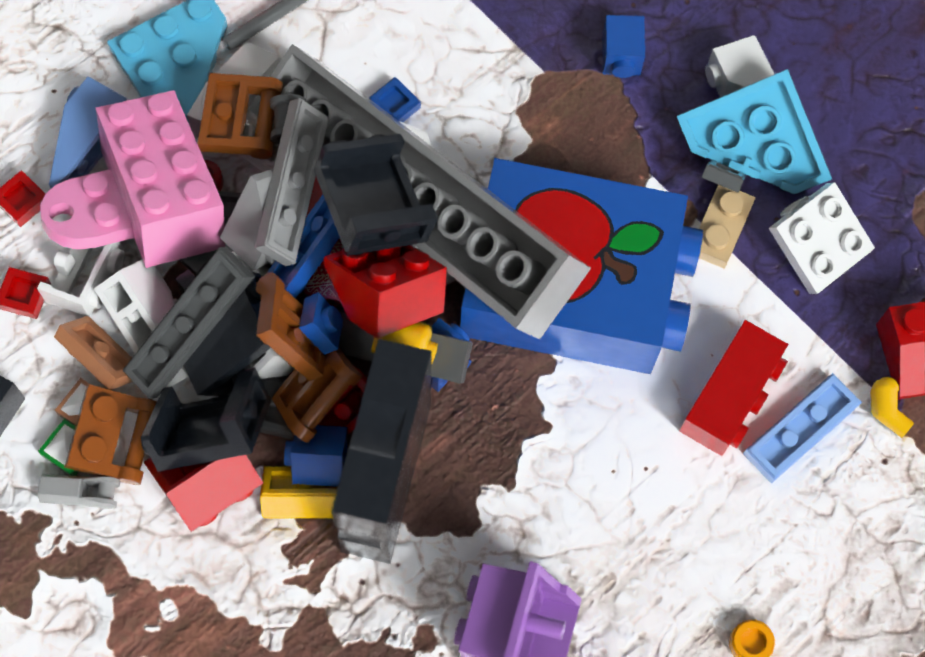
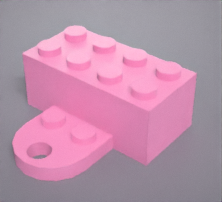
M175 91L96 107L101 152L108 170L68 179L56 184L45 194L40 204L42 227L48 237L63 247L77 250L96 248L135 238L146 268L211 252L219 247H225V243L220 239L225 228L224 205ZM59 214L72 216L69 220L63 222L53 220Z

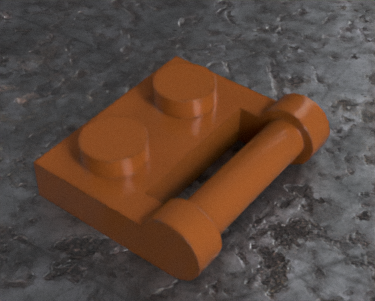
M209 73L197 143L200 151L250 155L261 160L270 159L274 143L270 140L274 119V111L270 108V99L281 95L283 83L273 77ZM250 94L261 96L255 137L243 136Z
M275 273L265 274L256 286L257 293L261 295L257 336L309 381L324 376L325 355L299 329L303 305L284 288V282Z
M338 346V350L325 354L324 376L309 381L295 369L271 399L289 429L302 441L309 443L317 433L315 429L348 387L350 385L355 387L363 375L349 362Z
M88 384L64 468L95 476L113 477L119 479L122 483L130 485H141L144 472L141 471V466L145 454L141 444V435L157 401L148 398H138ZM129 411L138 415L124 466L112 464L125 412Z

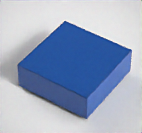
M396 76L368 97L402 123L421 109V101Z

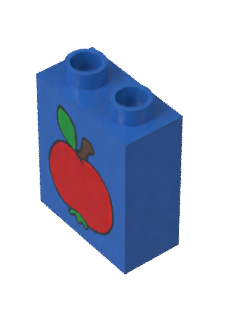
M494 158L488 190L591 269L540 339L516 329L466 288L461 307L460 327L467 333L469 338L650 375L662 348L681 352L688 328L691 304L671 300L675 274L689 277L694 276L703 238V229L683 226L688 196Z

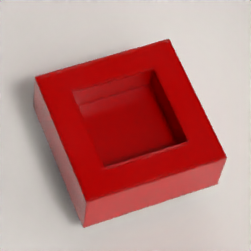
M21 170L0 187V208L21 228L40 212V204L46 193Z
M9 267L0 288V310L37 319L44 303V299L37 287L40 281L51 285L50 280L46 276Z

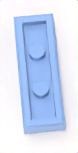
M832 373L743 452V455L773 484L858 408L862 402Z

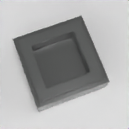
M714 160L709 161L702 175V178L739 193L746 177L744 173Z

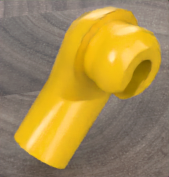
M882 377L873 383L870 390L871 413L900 438H903L914 422L898 410L899 385L897 381L891 377Z

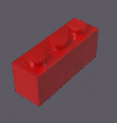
M745 320L687 415L679 432L721 457L729 445L737 449L749 430V427L742 424L749 411L757 415L769 395L762 390L768 379L776 382L788 363L786 359L782 358V355L789 344Z

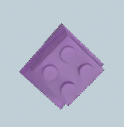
M529 561L527 572L483 563L480 575H472L468 586L466 600L471 602L468 618H460L455 633L454 644L459 645L458 651L461 657H567L582 598L569 586L560 584L536 562Z

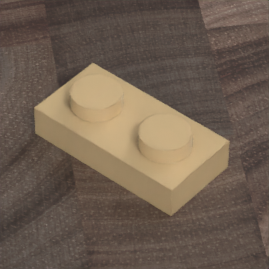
M721 185L717 186L699 229H703L699 259L723 269L726 268L756 197L742 191L737 193Z

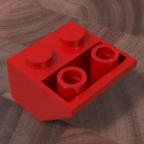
M411 245L350 256L346 255L343 248L339 252L324 256L325 269L349 320L377 339L444 312L447 267L432 259L427 253L419 251Z

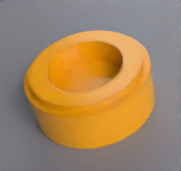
M750 619L741 622L733 629L729 637V647L734 657H770L775 648V638L773 632L765 623Z

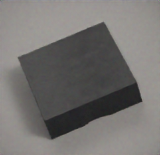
M378 339L355 429L331 511L334 525L338 528V542L341 553L391 564L431 408L432 351Z

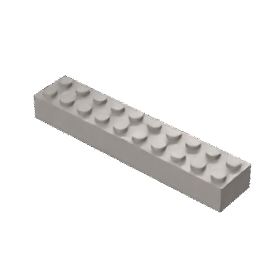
M291 44L270 77L279 79L283 83L281 94L300 95L306 99L308 104L329 117L323 145L336 140L352 141L366 139L377 134L386 136L402 134L405 143L401 150L400 158L420 206L432 204L438 217L428 241L413 245L422 252L427 253L432 259L446 266L447 272L516 329L540 339L591 268L321 61L296 45ZM259 95L256 96L248 108L257 117L261 98Z

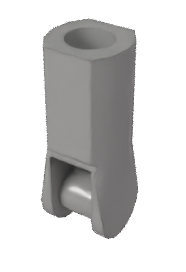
M42 474L39 483L38 499L40 503L115 509L117 508V501L113 500L115 488L120 487V480L106 476L82 477ZM88 486L98 487L97 497H87Z

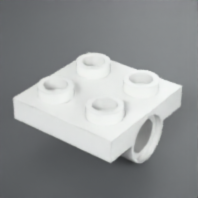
M835 182L826 183L811 196L803 197L787 206L780 213L781 219L769 227L770 232L809 294L821 292L875 249Z

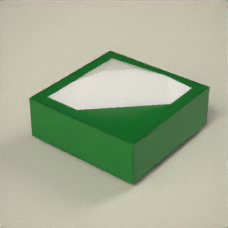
M63 419L38 450V453L69 476H76L79 471L64 468L75 426L66 419Z

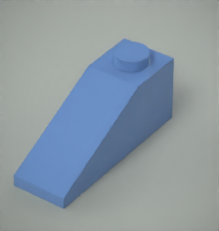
M89 76L80 86L75 87L70 92L67 103L64 105L49 181L50 188L68 179L88 175L103 156L96 107L127 101L124 96Z

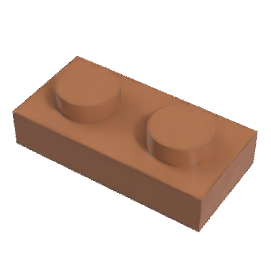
M88 315L59 325L54 338L107 389L114 390L133 382L123 371L132 357Z

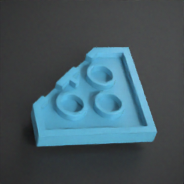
M186 0L107 41L110 51L140 98L174 90L189 123L187 114L208 81L209 73H213L217 60V50L228 25L225 15L214 0Z
M788 69L677 116L689 148L694 154L727 165L748 176L776 185L780 189L792 194L832 180Z

